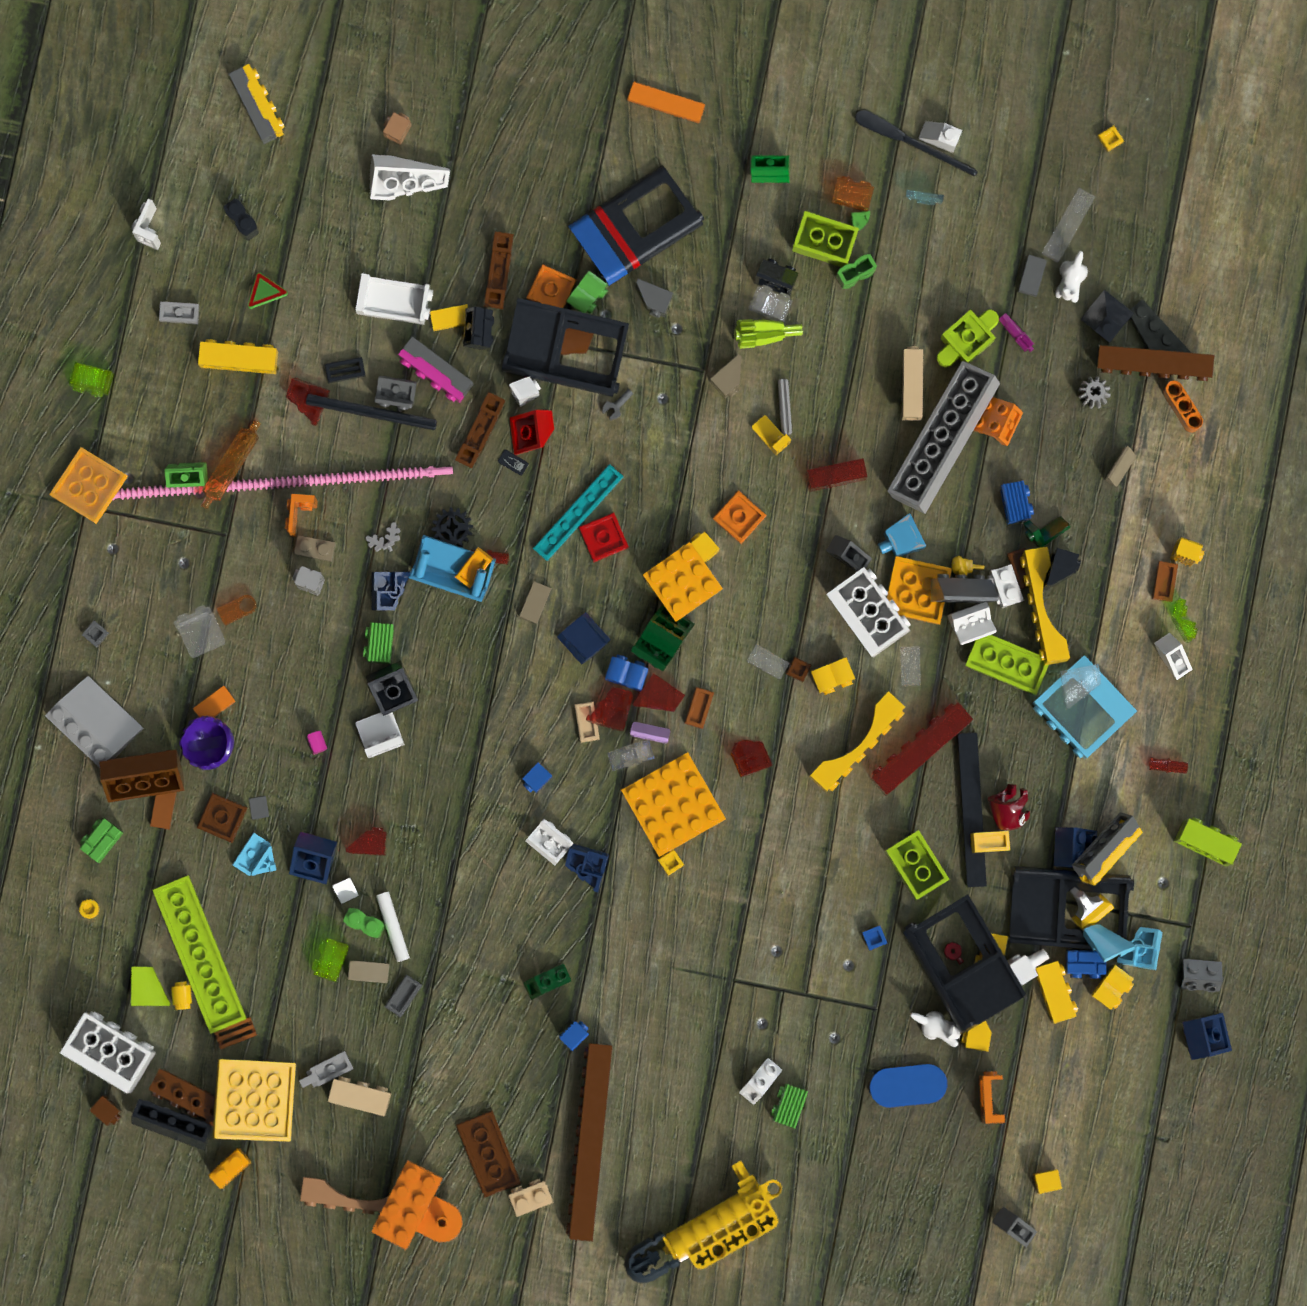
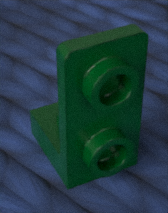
M562 964L523 982L530 999L533 1000L572 980L565 965Z

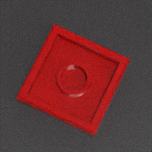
M615 513L579 527L593 562L629 548Z

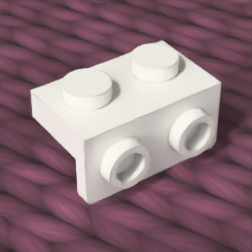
M545 819L540 822L538 827L526 839L530 846L554 866L573 844L566 834H562L553 823Z

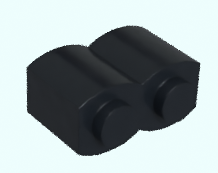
M234 198L224 206L229 220L236 225L240 235L245 240L249 241L259 234L256 222L247 214L245 207L238 199Z

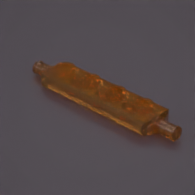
M254 420L249 429L241 428L202 489L206 495L201 504L203 508L208 509L213 500L220 501L259 439L256 431L261 425L260 422Z

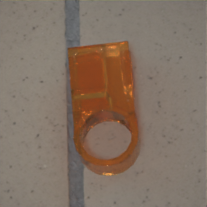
M243 595L217 608V611L226 626L254 613L257 603L252 596ZM245 598H250L254 601V607L249 612H244L240 609V603Z

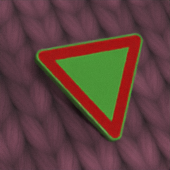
M257 273L248 307L252 309L287 296L288 292L262 273Z

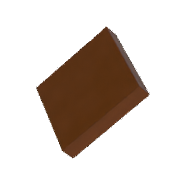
M212 793L197 828L233 843L248 808Z

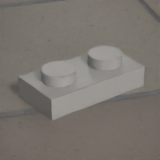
M160 302V322L198 324L199 304Z

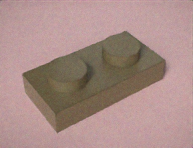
M298 535L294 555L332 562L336 543Z

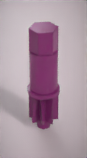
M1006 313L999 318L1004 328L1024 351L1028 350L1031 352L1034 350L1032 340Z

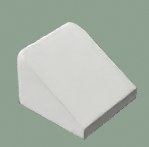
M351 878L333 885L341 904L359 896Z

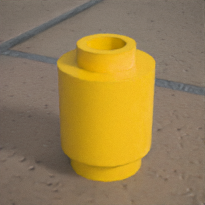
M176 982L175 986L171 987L172 1004L175 1005V1010L191 1009V985H187L186 982Z

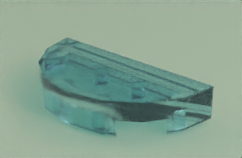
M907 190L906 197L909 200L916 199L917 203L935 205V202L943 203L944 195Z

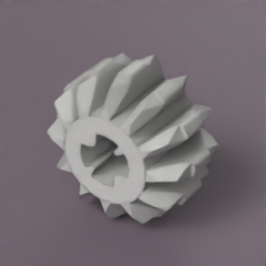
M1089 377L1088 382L1083 381L1081 383L1083 387H1080L1078 391L1083 394L1079 395V399L1085 398L1084 406L1090 403V409L1094 407V404L1099 409L1101 403L1106 405V398L1111 396L1110 393L1106 392L1110 390V386H1103L1106 380L1100 383L1099 377H1096L1095 381H1093L1092 377ZM1096 389L1098 391L1097 395L1092 396L1091 392Z

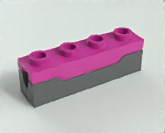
M411 337L403 350L398 354L401 364L407 368L411 366L416 370L415 374L423 380L427 378L431 381L430 385L437 391L443 390L446 393L445 396L452 402L456 400L460 403L473 387V382L414 337Z

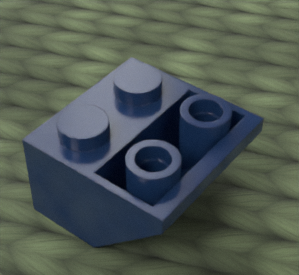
M1056 827L1054 866L1073 868V863L1097 838L1098 831L1074 827Z

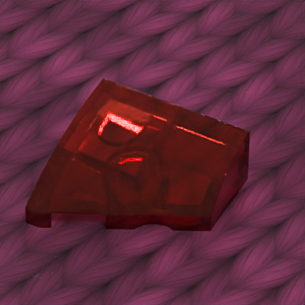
M295 377L291 379L286 397L297 406L302 414H305L312 425L317 426L324 408L307 405L306 397L308 394L328 398L331 390Z
M653 673L633 705L635 707L675 712L685 695Z
M612 687L607 693L606 698L597 704L598 707L595 711L587 716L586 721L610 729L624 731L633 699L632 692Z

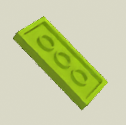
M993 635L975 640L965 664L968 668L1035 696L1049 666L1044 665V661L1040 660L1038 654Z

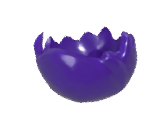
M201 716L189 721V725L183 730L184 735L180 739L182 753L189 760V763L202 770L215 769L225 763L231 756L234 748V736L230 728L220 719L211 716Z

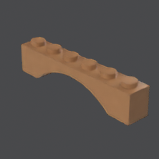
M304 1177L300 1201H305L304 1205L316 1207V1203L324 1204V1208L328 1209L342 1206L344 1211L355 1212L356 1208L363 1209L362 1213L374 1214V1211L381 1212L389 1197L378 1200H358L341 1194L331 1187L325 1179Z

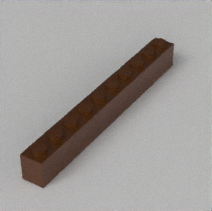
M589 1043V1047H585L584 1059H588L587 1067L583 1066L582 1078H586L585 1086H581L580 1097L584 1098L583 1106L579 1105L578 1117H582L581 1125H577L576 1137H580L579 1145L575 1144L574 1156H578L577 1164H573L572 1176H576L575 1184L571 1183L570 1195H573L574 1198L573 1203H569L568 1215H572L571 1223H567L566 1235H570V1240L593 1242L612 1045Z

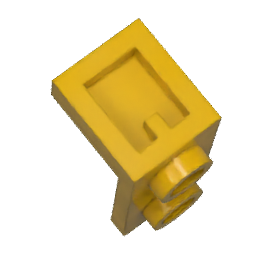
M766 415L752 426L753 431L775 455L779 454L791 443L790 437L787 434L783 435Z

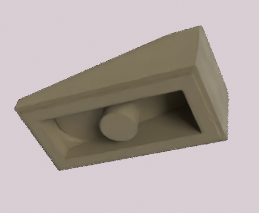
M350 961L348 980L388 983L389 964Z

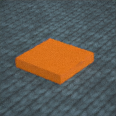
M542 264L526 299L564 308L577 280Z
M738 490L713 517V520L742 544L767 515Z

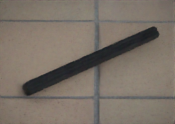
M308 394L306 397V404L429 430H435L437 426V420L312 394Z

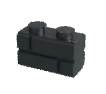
M480 307L466 308L463 347L478 350L491 347L493 343L491 333L492 326L494 325L493 310Z

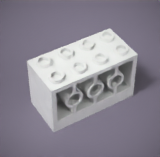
M863 567L827 593V596L871 657H875L911 631L908 628L911 624L904 615L900 617L897 613L900 609L893 600L889 602L886 597L888 592L882 584L879 586L876 584L875 580L877 577L870 568L866 570ZM857 591H865L863 599L856 598L858 595ZM869 606H876L877 609H875L876 613L874 615L867 613ZM881 621L884 622V623H885V622L888 623V624L886 625V628H887L886 630H883V629H880V630H879L878 627L880 626L879 623H880Z
M91 1011V1013L85 1012L60 1053L125 1093H132L157 1052L153 1051L154 1047L145 1041L138 1042L136 1040L137 1036L128 1031L124 1033L120 1031L121 1027L114 1022L103 1021L104 1016L95 1011ZM96 1035L97 1041L92 1043L91 1037ZM108 1046H113V1053H108ZM129 1055L130 1063H125L124 1057Z

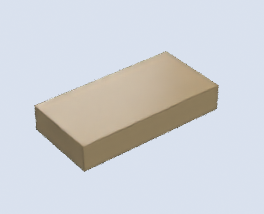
M594 701L575 704L581 743L600 740Z

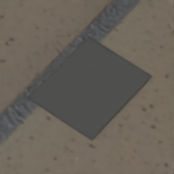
M266 796L249 799L252 820L269 817Z

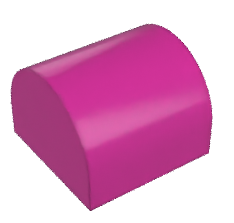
M321 731L307 735V741L313 755L327 750Z

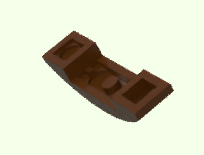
M495 231L484 307L503 309L514 234Z
M488 392L455 461L471 469L474 467L506 400Z

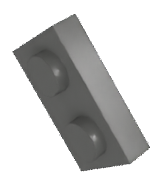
M379 375L374 402L385 407L394 405L403 410L412 408L417 381Z
M1183 959L1181 988L1190 991L1219 992L1223 982L1222 962Z

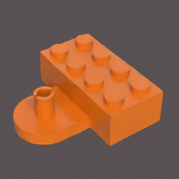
M408 1160L371 1232L407 1250L416 1231L437 1242H448L454 1239L462 1228V1216L454 1205L435 1196L443 1177Z

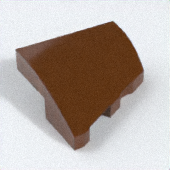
M571 328L566 329L561 354H587L594 334Z

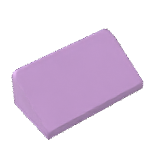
M633 722L630 735L667 744L670 729Z

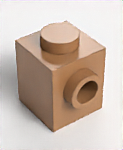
M393 112L392 116H388L384 123V137L401 145L411 127L409 117L403 113L398 115Z

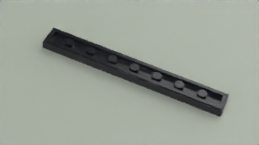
M962 733L957 735L967 888L986 887L985 852L972 853L971 833H983L977 733Z

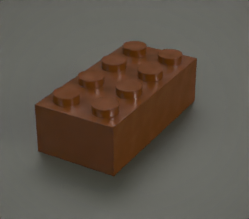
M166 750L164 752L147 753L99 762L100 780L108 803L185 791L184 775L177 750Z

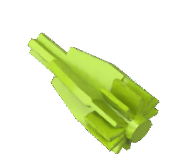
M753 319L738 320L736 322V329H734V339L738 342L739 349L755 348V346H763L781 341L785 336L803 334L802 324L784 325V322L764 319L754 321Z

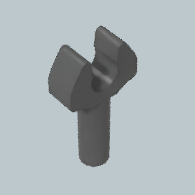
M627 389L616 402L610 403L607 401L603 406V414L608 409H614L615 412L611 415L610 420L618 419L621 416L620 407L633 395V392Z

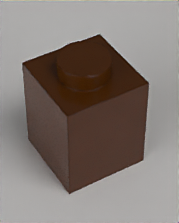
M105 1095L89 1110L106 1126H110V1124L115 1125L120 1120L121 1116L119 1114L122 1112Z

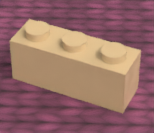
M339 1076V1079L333 1080L328 1102L386 1116L392 1093L387 1092L388 1088L377 1086L376 1089L369 1088V1083L358 1081L357 1084L350 1083L349 1078Z

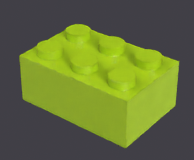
M805 211L792 252L843 267L849 262L859 228Z
M1195 817L1182 822L1173 842L1225 867L1233 864L1242 843L1238 842L1237 837L1230 834L1227 836L1220 833L1221 830L1214 826L1206 827L1202 825L1203 821Z
M919 830L884 851L915 901L950 880Z

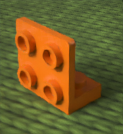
M992 397L973 431L994 437L1002 445L1008 446L1023 412L1014 403Z
M291 494V499L287 500V510H289L290 516L286 518L285 529H287L291 537L296 536L298 507L303 511H312V508H317L318 501L314 495Z

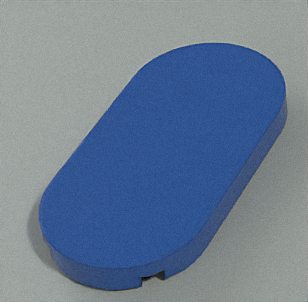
M930 1064L882 1069L874 1075L870 1082L872 1098L883 1107L934 1103L940 1100L947 1090V1078L944 1072L937 1066Z

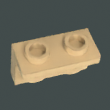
M540 1179L529 1182L530 1186L523 1189L522 1186L511 1189L512 1193L508 1196L517 1217L553 1203L545 1181L541 1182Z

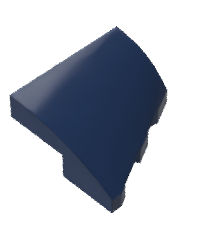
M372 572V610H395L398 605V599L405 590L404 586L411 572Z
M572 844L568 851L565 866L569 870L576 872L582 881L585 880L592 886L594 892H598L609 854Z

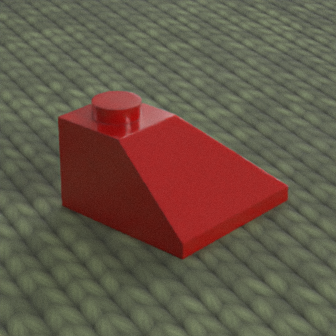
M533 410L510 417L514 455L544 447L554 431L552 410Z

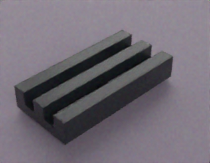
M362 357L325 364L328 383L366 377ZM355 363L360 364V366L349 367L334 371H330L329 369ZM361 370L359 373L331 378L332 375Z

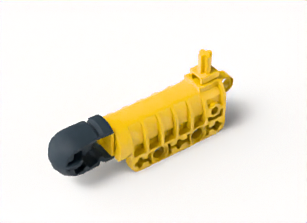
M742 1161L732 1165L731 1167L740 1181L737 1183L740 1187V1190L737 1191L738 1193L669 1232L666 1236L662 1231L654 1234L653 1239L647 1238L632 1247L624 1259L627 1275L638 1283H648L666 1274L669 1268L674 1269L680 1266V1262L688 1257L696 1268L704 1269L774 1229L778 1224V1218L769 1201L780 1195L782 1186L779 1181L770 1180L759 1186L754 1175H749ZM770 1183L778 1185L779 1191L776 1194L768 1192L767 1187ZM765 1216L773 1217V1225L766 1224L762 1226L765 1230L761 1232V1228L756 1221L760 1220V1223L766 1220ZM749 1225L757 1227V1234L755 1236L747 1234L746 1229ZM743 1229V1234L748 1240L744 1242V1238L738 1241L739 1245L731 1244L729 1246L731 1250L727 1252V1248L722 1241L726 1239V1243L732 1240V1235L735 1237L742 1235L739 1231ZM663 1239L665 1242L663 1250L666 1255L671 1254L674 1260L665 1262L664 1266L657 1270L652 1268L649 1274L643 1275V1273L648 1271V1266L652 1264L657 1266V1261L661 1258L657 1251H647V1256L644 1258L639 1256L634 1259V1256L638 1253L644 1254V1249L651 1245H657L658 1241ZM717 1244L721 1245L724 1249L723 1254L720 1256H716L712 1252L713 1247ZM709 1249V1253L714 1260L710 1261V1258L704 1260V1265L696 1264L697 1256L701 1255L704 1257L707 1255L705 1250Z

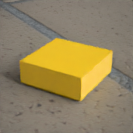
M1114 125L1097 136L1107 152L1124 142Z
M674 849L658 859L668 876L684 866Z

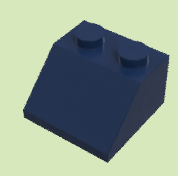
M300 832L294 846L289 874L327 884L337 842Z
M1223 1013L1182 1022L1191 1060L1232 1051Z

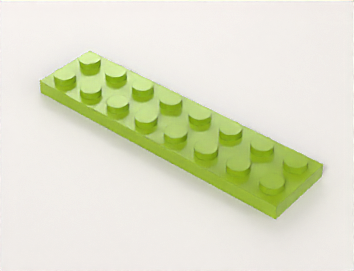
M185 876L154 889L153 893L210 1034L247 1019L190 876Z

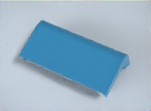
M423 535L409 578L482 602L490 583L496 559L493 558L485 570L477 569L473 586L469 589L455 576L474 552Z

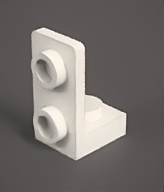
M767 1058L739 1093L754 1105L782 1072V1069Z

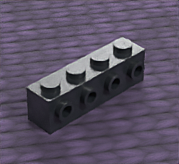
M139 1099L131 1116V1124L201 1150H205L212 1133V1125L207 1124L205 1121L193 1119L186 1114L174 1112L167 1107L155 1105L147 1100Z

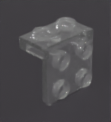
M200 606L195 609L194 613L190 615L184 613L174 621L176 629L180 632L187 651L192 658L223 646L226 642L214 613L209 606Z

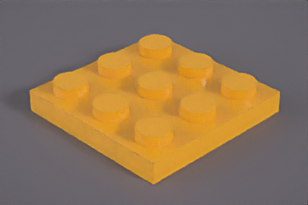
M80 447L49 495L97 524L128 476Z
M690 542L642 575L675 622L723 590Z
M896 556L887 599L889 602L893 600L900 609L897 613L901 617L904 615L906 618L940 625L945 602H931V579L937 578L938 574H948L950 578L952 568Z

